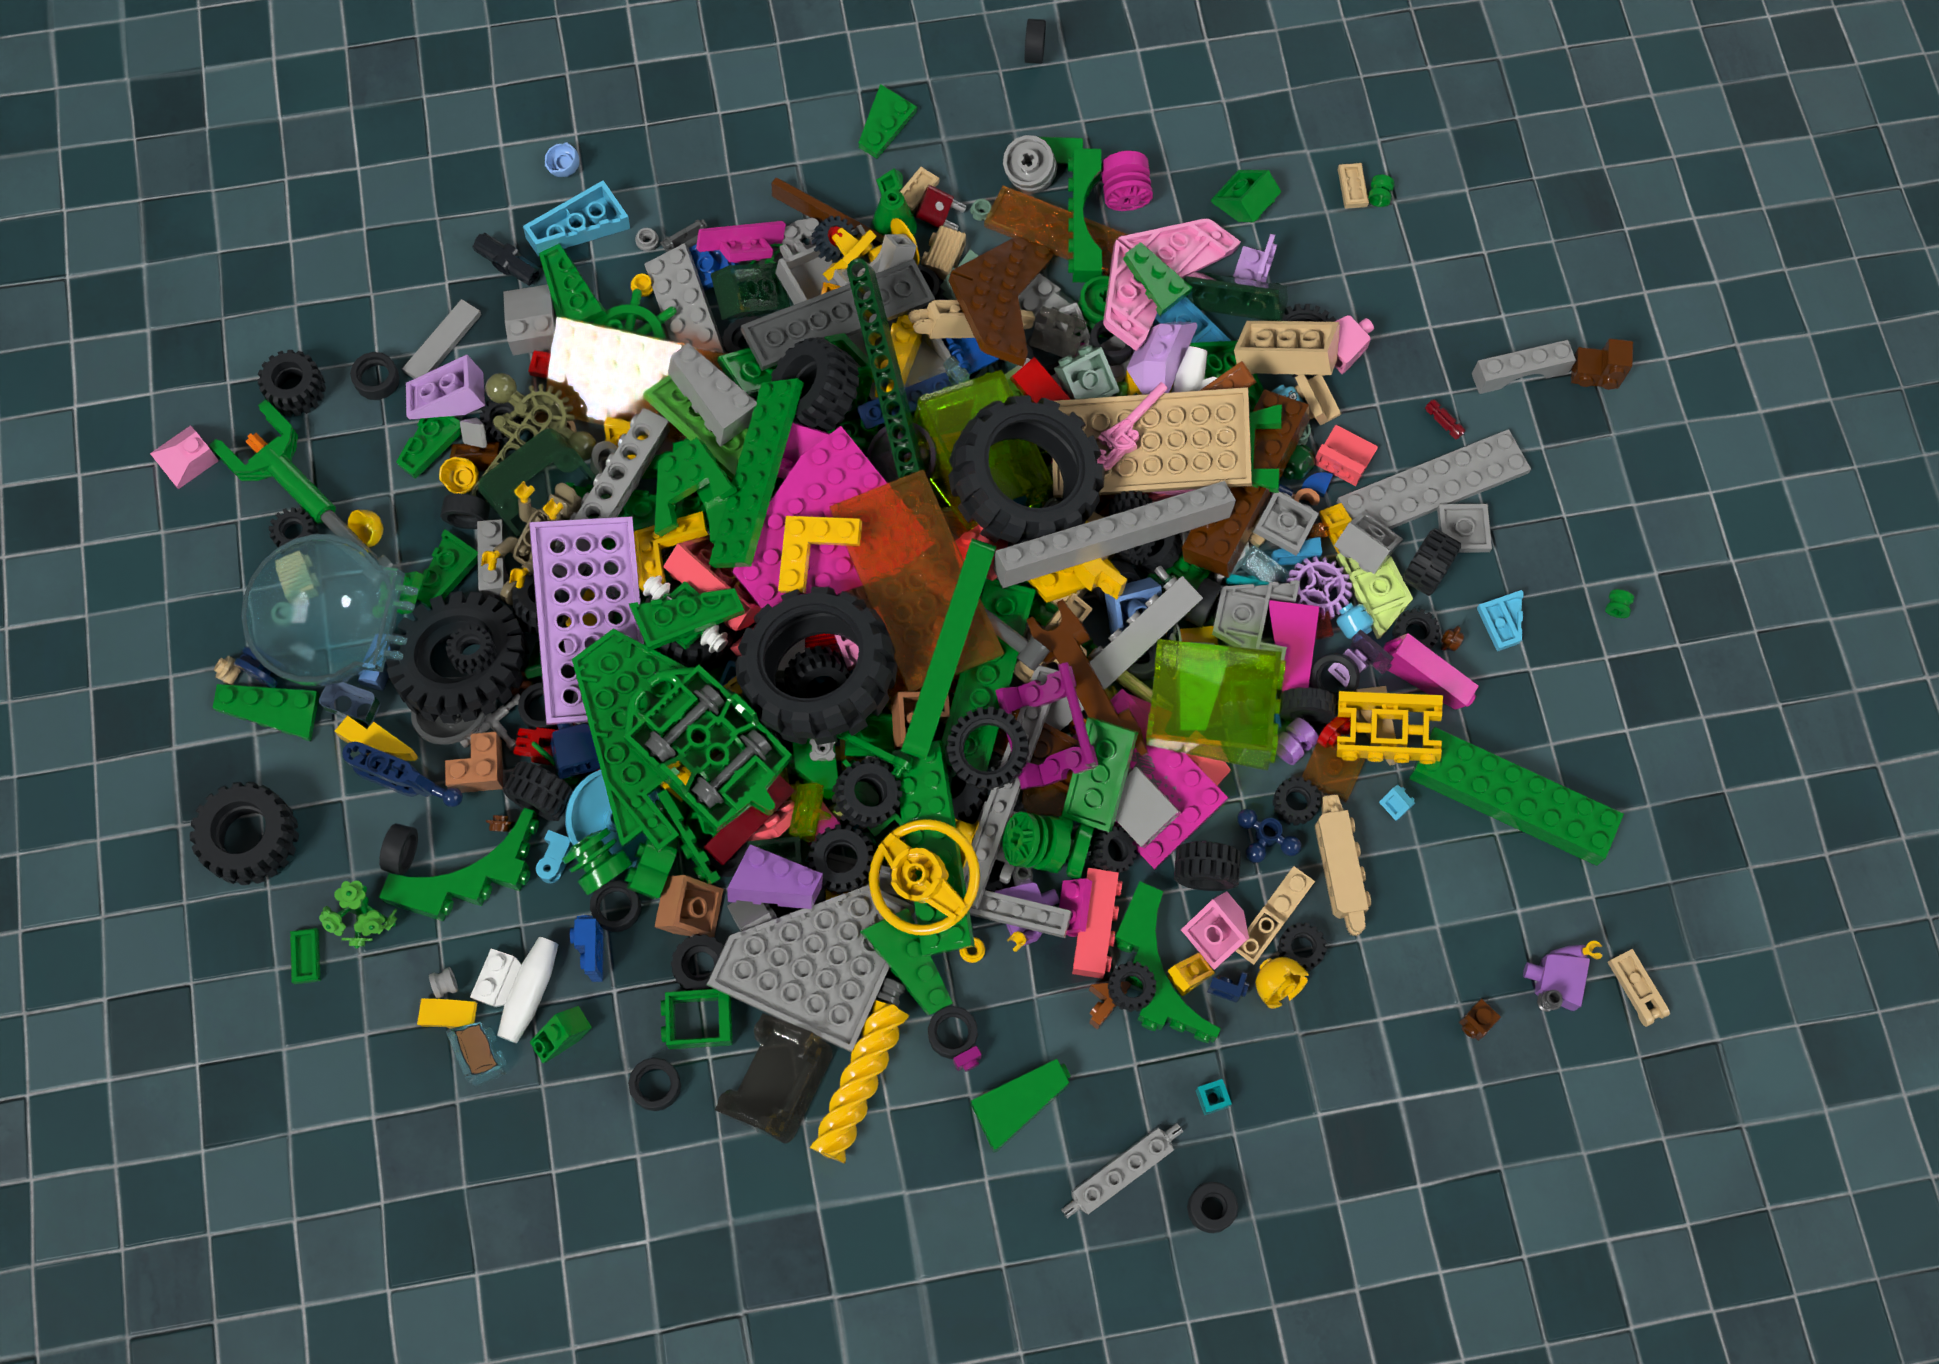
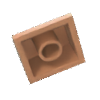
M686 875L668 876L661 892L654 927L678 935L693 937V935L702 936L704 934L711 938L714 937L724 889Z

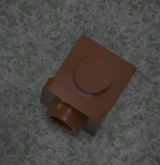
M1480 999L1459 1023L1463 1026L1462 1030L1467 1036L1472 1039L1476 1038L1479 1041L1501 1016L1483 999Z

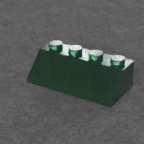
M1194 272L1186 277V282L1192 286L1188 299L1199 310L1266 321H1282L1288 302L1286 285Z

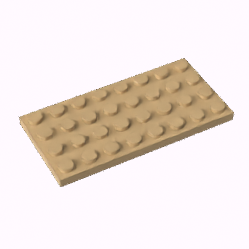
M1248 387L1163 393L1133 425L1132 430H1136L1139 433V440L1136 442L1137 449L1126 453L1110 470L1104 471V487L1099 491V495L1121 494L1124 491L1127 494L1129 491H1134V493L1141 491L1143 493L1192 490L1225 481L1228 487L1252 486ZM1149 394L1054 402L1060 403L1058 410L1069 416L1074 412L1085 423L1082 430L1086 436L1094 435L1099 449L1105 450L1108 456L1111 451L1107 445H1103L1099 441L1098 436L1127 418ZM1052 458L1054 498H1062L1063 479L1057 463Z

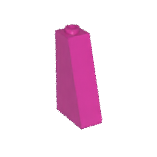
M1269 600V614L1274 645L1287 647L1282 671H1279L1282 693L1293 688H1309L1319 606Z
M1408 633L1386 642L1375 660L1377 665L1429 695H1443V703L1455 710L1465 706L1468 707L1476 697L1474 694L1478 688L1476 683Z

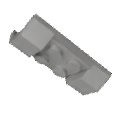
M1040 273L1018 296L1020 310L1033 312L1035 316L1033 327L1040 332L1049 331L1055 333L1057 329L1053 318L1055 312L1058 309L1076 303L1061 292V288Z

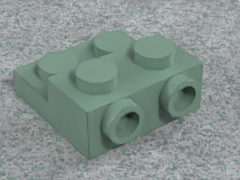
M1091 345L1085 346L1078 350V356L1074 358L1071 355L1064 357L1058 361L1059 366L1054 368L1062 389L1068 391L1071 400L1110 397L1120 391L1102 347L1092 348Z

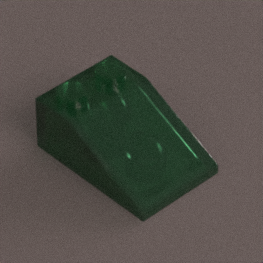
M778 263L729 265L711 273L722 320L741 319L746 316L752 317L774 313L790 307L787 292L776 274Z

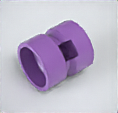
M1301 718L1293 720L1286 727L1287 732H1280L1271 741V745L1277 755L1290 765L1298 762L1304 756V751L1311 750L1318 740L1316 731Z

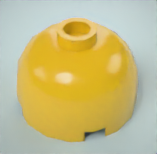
M1288 957L1269 958L1259 967L1260 971L1255 981L1257 993L1267 1007L1271 1009L1282 1006L1279 1001L1288 996L1290 1001L1302 991L1308 981L1305 976H1309V974L1293 959Z

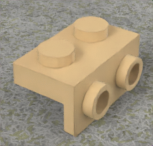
M1304 374L1295 377L1298 383L1295 386L1297 393L1302 399L1305 398L1309 404L1310 419L1316 418L1321 426L1341 415L1323 376L1316 375L1309 380Z

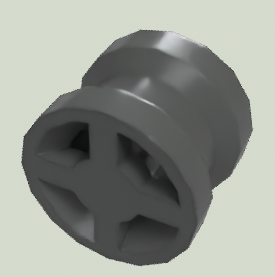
M884 978L876 1000L886 1004H893L898 1008L900 995L905 993L906 987L894 980Z

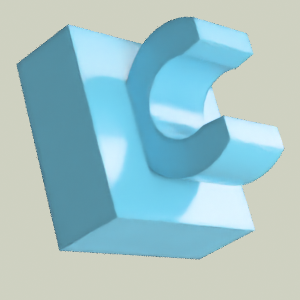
M1399 785L1392 788L1379 801L1395 821L1400 819L1415 804V799L1413 797L1410 798L1405 793L1406 789Z

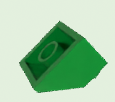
M1238 170L1211 199V202L1238 222L1254 223L1261 217L1265 209L1275 202V198L1281 193V190L1269 170Z

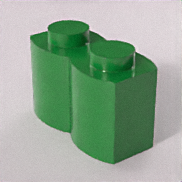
M648 839L644 843L640 842L634 855L638 858L635 867L631 866L625 878V881L628 882L627 889L653 899H658L674 862L677 849L666 846L658 852Z

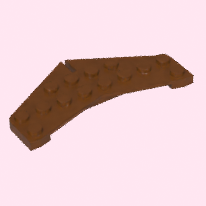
M1020 237L1012 238L951 271L948 281L981 351L1013 364L1024 366L1028 350L1018 296L1042 270L1049 266L1053 257V250L1042 245L1030 243Z

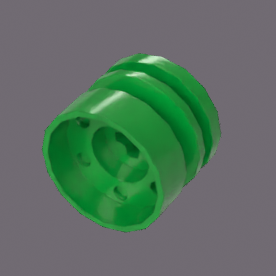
M1027 812L1015 813L1009 819L1003 835V852L1005 859L1010 865L1052 872L1058 870L1065 863L1069 855L1071 837L1068 825L1063 819Z
M608 828L591 833L572 846L566 856L562 858L564 864H567L574 858L578 861L576 865L569 869L571 873L582 868L585 871V874L577 882L586 895L599 889L633 864L624 850L613 854L610 853L609 849L617 842L615 838L606 844L603 843L601 839L611 833Z

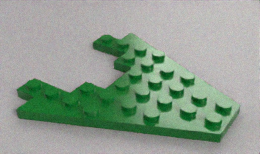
M612 629L575 656L572 662L620 844L624 847L643 832L655 849L660 852L677 839L679 834L648 796L664 784L665 781L624 741L627 706L632 694L640 687L646 695L641 699L639 709L643 714H647L674 688V685L669 681H663L652 688L646 680L659 671L687 667L655 650L648 651L646 645ZM725 688L731 695L735 693ZM732 709L730 710L726 719L736 729L747 725ZM698 732L697 735L704 742L706 736Z

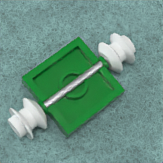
M660 575L650 577L643 585V595L648 596L651 594L653 596L652 600L662 599L664 601L677 599V596L688 595V597L701 595L685 581L669 594L670 583L662 584V577ZM715 625L676 640V642L686 650L701 637L700 644L702 646L709 644L710 653L720 652L728 643L726 640L728 634L726 632L719 634V626Z

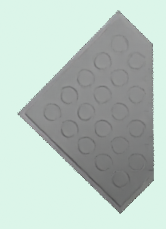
M869 885L815 904L812 909H801L730 935L706 985L852 1052L889 969V965L877 954L868 939H865L860 933L861 930L884 919L874 905ZM881 890L886 905L894 914L908 908L911 916L913 915L915 906Z

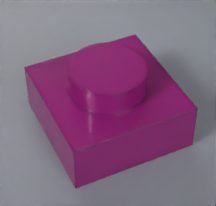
M976 1045L954 1057L953 1063L957 1071L964 1069L967 1072L979 1065L978 1061L982 1055Z

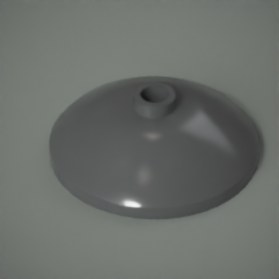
M447 677V678H449V679H455V678H461V677ZM481 708L476 709V720L464 722L461 715L457 714L456 723H443L439 716L434 722L424 719L421 712L415 714L411 710L412 724L417 733L426 741L441 745L457 743L468 738L479 729L486 717Z

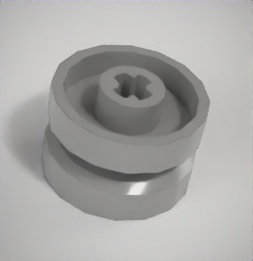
M1025 135L1016 138L1008 145L1004 153L1003 166L1005 173L1016 189L1024 193L1035 194L1044 191L1052 184L1056 177L1057 163L1055 156L1045 140L1037 136Z

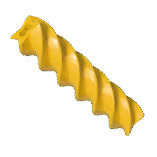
M875 1000L873 1003L872 1015L865 1021L861 1039L856 1043L851 1053V1063L844 1069L841 1075L840 1088L831 1097L829 1113L820 1122L818 1138L809 1147L827 1158L845 1164V1150L854 1143L857 1136L856 1124L865 1118L868 1110L867 1099L872 1097L878 1089L877 1075L886 1069L889 1062L888 1050L894 1047L899 1040L898 1026L909 1017L907 1013L899 1010L897 1006Z

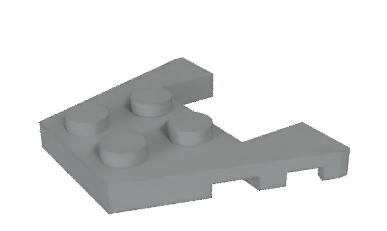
M1294 580L1284 584L1271 582L1268 585L1254 586V584L1223 586L1212 635L1277 671H1282L1287 647L1261 642L1269 600L1296 603L1300 581Z

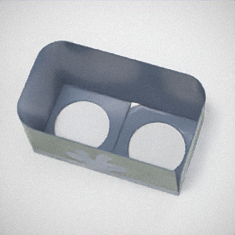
M335 679L327 682L319 699L320 704L327 712L346 718L348 715L356 722L366 726H370L373 723L381 705L372 692ZM339 696H347L351 699L352 704L348 711L339 712L335 710L334 701ZM370 704L371 707L365 720L359 719L357 716L359 706Z

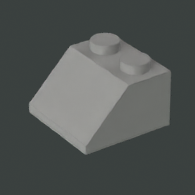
M1363 511L1349 522L1334 546L1339 549L1338 551L1344 557L1352 558L1358 562L1361 569L1375 574L1385 564L1403 539Z

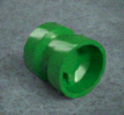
M1376 175L1372 178V190L1369 191L1368 201L1371 205L1385 207L1390 204L1392 197L1390 192L1394 188V179L1388 175Z

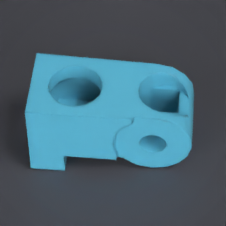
M548 830L544 840L549 846L544 858L539 860L536 865V873L544 882L551 884L561 878L567 865L564 864L562 858L566 856L573 845L569 837Z

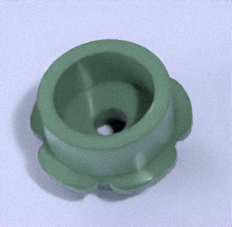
M978 199L971 206L970 212L975 220L986 221L991 218L993 207L986 199Z

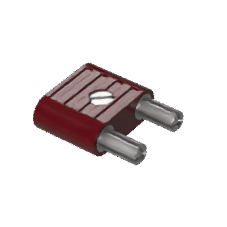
M928 184L915 217L937 228L943 226L958 231L959 226L946 220L950 207L963 213L966 210V205L954 200V196Z

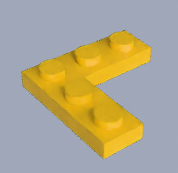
M703 511L677 518L679 527L662 537L655 534V525L634 531L638 585L642 593L644 591V583L652 576L660 575L662 577L661 583H666L661 549L708 535L706 517Z
M786 516L778 591L780 593H788L798 589L801 594H806L811 544L860 546L862 520L854 518Z

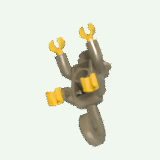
M523 481L514 490L515 494L519 497V516L521 520L527 523L520 538L508 537L496 546L493 551H485L482 554L481 566L488 564L489 571L496 569L497 558L501 559L509 552L513 553L514 559L522 564L521 569L514 568L511 570L510 580L503 585L500 592L501 600L510 606H513V587L522 588L525 584L526 575L530 576L533 574L530 522L570 520L574 512L578 513L581 508L582 498L576 494L573 488L565 483L557 484L555 494L549 495V502L543 508L536 509L531 507V499L529 498L535 489L532 485L527 487L525 481ZM556 541L550 544L551 550L556 546Z

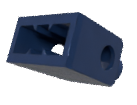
M573 723L557 724L559 730L554 731L551 737V749L556 776L565 779L601 769L588 724L584 723L576 726Z

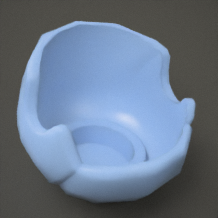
M567 142L552 146L545 155V167L556 177H569L579 167L580 159L578 152Z

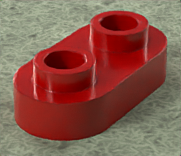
M1338 716L1334 718L1323 729L1317 743L1325 748L1334 747L1337 744V736H1347L1350 733L1351 718Z

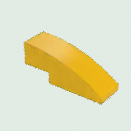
M347 715L334 731L340 739L347 743L360 742L405 761H416L418 758L413 749L375 722L366 729Z

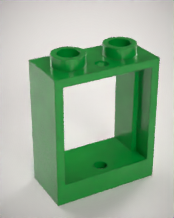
M716 989L665 992V1000H661V1015L666 1016V1026L661 1027L662 1042H666L669 1050L733 1045L731 996ZM718 1001L719 1037L676 1040L675 1003Z

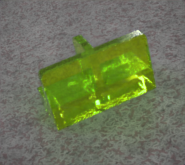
M818 783L798 785L789 829L790 835L809 843L814 842L818 820L831 819L830 813L821 810L823 785Z

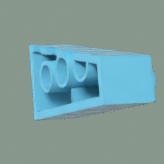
M601 181L523 226L527 241L539 256L540 252L557 244H560L563 248H568L630 229L629 217L606 183Z

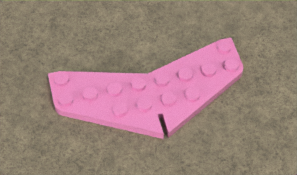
M1200 219L1119 237L1113 247L1103 319L1105 328L1137 351L1144 344L1157 315L1156 304L1152 299H1148L1145 294V287L1140 281L1136 280L1123 260L1126 252L1140 242L1181 278H1184L1233 254L1241 241L1210 219Z

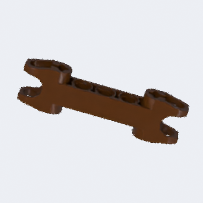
M1063 599L1057 602L1062 619L1060 625L1054 630H1043L1033 616L1027 619L1032 637L1050 651L1043 660L1047 665L1057 659L1059 664L1068 662L1069 666L1072 667L1077 685L1075 687L1077 697L1088 717L1137 731L1136 750L1142 757L1149 754L1141 728L1129 708L1119 714L1117 713L1080 645L1091 640L1082 621L1071 611Z

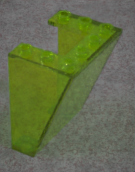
M1002 370L987 373L981 377L966 380L963 383L951 387L947 386L942 390L922 395L918 399L913 418L926 474L967 530L974 528L978 523L974 520L968 523L957 508L961 500L959 496L954 497L951 494L948 475L952 471L949 459L953 446L969 420L977 415L980 409L994 401L1005 403L1008 397L1014 396ZM1011 439L998 442L990 447L988 460L992 478L998 488L1008 498L1013 500L1029 494L1026 501L1027 507L1048 501L1053 488V480L1036 444L1025 440Z
M1158 639L1146 745L1268 770L1269 763L1275 762L1278 745V723H1274V714H1279L1281 699H1276L1277 690H1282L1286 661L1281 660L1282 652Z

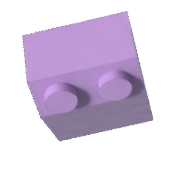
M468 355L406 383V413L409 419L465 415L485 406L483 372Z

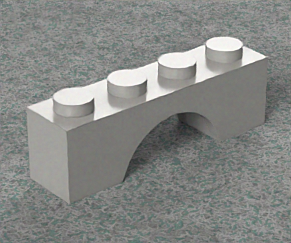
M1565 340L1478 360L1472 376L1478 393L1483 394L1500 390L1510 382L1527 375L1542 374L1547 379L1568 374L1576 359L1569 341Z

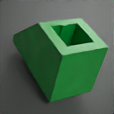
M576 1006L555 1014L531 1039L530 1044L541 1062L546 1063L579 1042L592 1027L580 1007Z

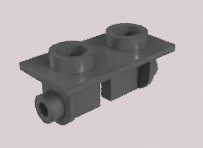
M697 219L695 223L676 234L665 237V240L660 242L666 252L684 243L690 248L697 244L699 229H705L707 225L703 219Z

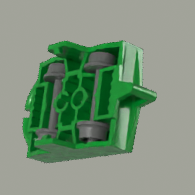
M700 665L691 668L663 670L650 676L646 682L652 688L663 681L671 682L674 688L647 714H643L639 709L640 701L646 693L640 687L635 690L627 706L625 743L716 832H719L751 806L768 816L774 813L775 803L767 790L791 761L792 754L759 722L756 712L736 693L731 695ZM732 709L747 725L736 729L726 719L730 710ZM703 733L706 739L702 743H695L691 739L693 734ZM717 750L725 755L723 760L718 762L710 758V754ZM678 767L690 776L686 786L677 777L680 774L676 769Z

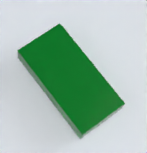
M314 928L290 931L292 983L301 984L321 981L319 930Z

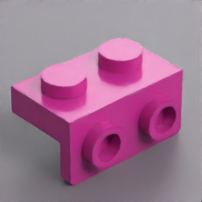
M1086 878L1062 882L1059 908L1072 912L1066 933L1070 937H1077L1078 932H1086L1092 881Z

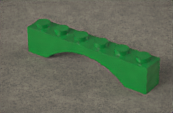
M1073 148V158H1068V172H1072V178H1068V192H1072V198H1068V212H1072V218H1068V232H1072V238H1068V253H1072V259H1068V273H1072V282L1086 283L1091 278L1102 275V250L1089 234L1083 214L1086 199L1092 189L1100 182L1101 149Z

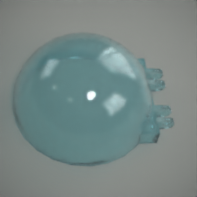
M312 534L296 538L274 550L261 562L250 578L243 596L241 613L244 636L252 653L261 664L283 679L308 686H330L346 682L367 670L383 672L386 658L394 660L403 659L401 652L389 651L388 647L390 643L406 645L407 638L393 635L396 627L397 610L414 611L415 604L409 601H399L401 594L417 595L418 589L403 585L405 573L396 568L383 567L373 554L349 539L332 534Z

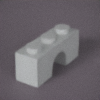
M502 519L477 521L478 590L483 594L485 600L489 596L500 600L501 589L509 580L505 567V556L501 559L497 558L495 570L489 571L488 564L481 566L482 554L485 551H493L496 546L508 538V532Z

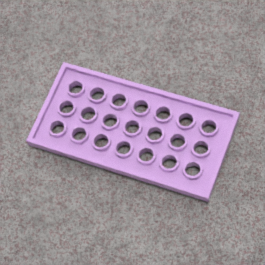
M632 517L530 522L529 524L546 725L588 722L576 674L572 678H565L561 674V668L565 665L573 666L572 659L586 649L584 643L587 639L594 638L598 640L610 630L615 629L644 644L643 637L629 607V603L638 602L640 604ZM605 538H612L616 543V547L612 550H606L601 542ZM580 539H585L590 543L591 547L588 551L582 552L577 549L576 542ZM553 541H561L565 549L561 553H555L551 550L550 544ZM608 562H613L617 565L618 572L614 575H609L604 571V565ZM581 564H588L592 567L593 573L589 576H582L578 572V567ZM557 565L564 566L567 570V575L563 578H557L553 575L552 569ZM609 587H616L620 591V597L612 600L607 597L606 590ZM583 589H591L595 594V598L591 601L583 600L580 596V592ZM559 590H564L569 594V600L565 603H560L556 601L554 594ZM611 612H619L622 615L623 621L617 625L612 624L608 619V615ZM587 613L594 614L597 618V623L594 626H587L583 623L582 617ZM561 615H566L571 619V625L567 628H562L558 626L557 618ZM561 641H571L574 649L570 653H563L559 649ZM568 690L575 691L578 695V700L572 704L565 702L563 699L564 692Z

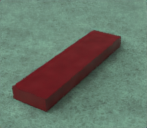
M780 775L767 790L775 803L774 812L795 792ZM751 806L721 829L704 848L721 865H724L770 816Z

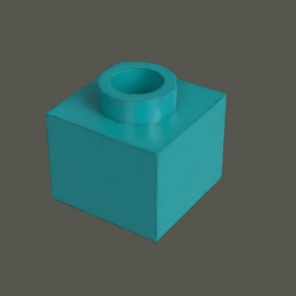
M1223 1079L1199 1086L1195 1090L1204 1116L1229 1108L1232 1105ZM1208 1095H1215L1217 1098V1102L1210 1103L1208 1101Z

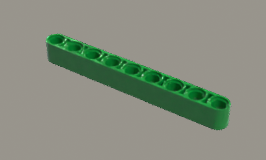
M971 539L901 748L903 753L924 760L927 758L995 553L996 546Z

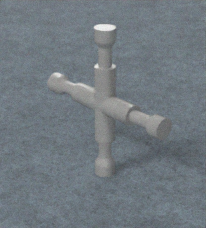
M517 693L508 704L502 705L495 712L486 715L482 725L473 734L485 733L491 728L494 732H497L499 737L503 738L510 751L514 750V747L518 745H516L514 739L508 736L507 730L501 725L499 720L506 716L511 708L518 705L520 695ZM471 736L460 741L464 748L470 745Z

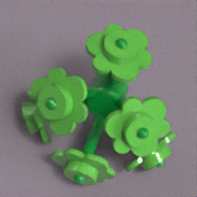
M357 880L351 883L344 881L341 884V888L337 889L334 894L336 900L340 901V907L344 909L336 913L330 907L325 906L319 919L326 931L341 936L346 929L345 924L342 923V917L348 912L356 914V922L354 924L355 938H342V941H349V946H354L358 949L360 946H365V941L373 940V938H360L361 933L363 936H368L371 933L380 935L383 929L389 931L391 927H395L397 918L394 914L397 909L395 908L387 918L368 905L369 899L366 897V886Z

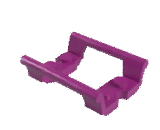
M1068 662L1059 664V671L1047 675V681L1044 685L1039 680H1034L1019 687L995 690L1000 709L1005 710L1008 714H1012L1011 711L1027 706L1043 707L1067 696L1080 747H1071L1050 755L1041 765L1027 763L1023 767L1020 776H1018L1021 789L1042 787L1067 779L1066 775L1070 769L1074 774H1080L1099 766L1094 746L1090 744L1075 690L1077 685L1073 670ZM1007 734L1008 741H1009L1010 748H1011V752H1012V741H1011L1009 735Z

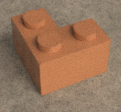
M898 692L891 698L894 749L902 748L920 692ZM948 695L938 723H943L950 717Z
M497 732L470 735L471 758L445 760V777L448 788H458L462 793L499 790L503 788L502 740Z

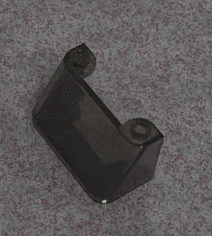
M762 1013L754 1027L755 1039L761 1045L738 1091L729 1089L721 1094L715 1111L786 1144L794 1138L829 1066L833 1051L828 1043L812 1031Z

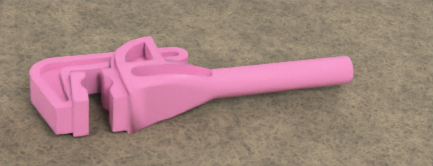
M1160 382L1127 418L1098 436L1099 441L1103 445H1107L1111 451L1107 456L1106 451L1100 449L1102 455L1097 459V463L1103 464L1104 471L1110 470L1126 453L1137 449L1136 442L1139 440V433L1136 430H1132L1133 425L1168 389L1164 383Z

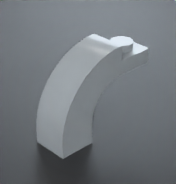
M887 234L884 236L880 253L869 265L874 269L875 273L910 261L914 257L917 246L906 234ZM865 268L858 272V277L864 274ZM835 269L833 279L839 286L842 287L850 284L847 269Z

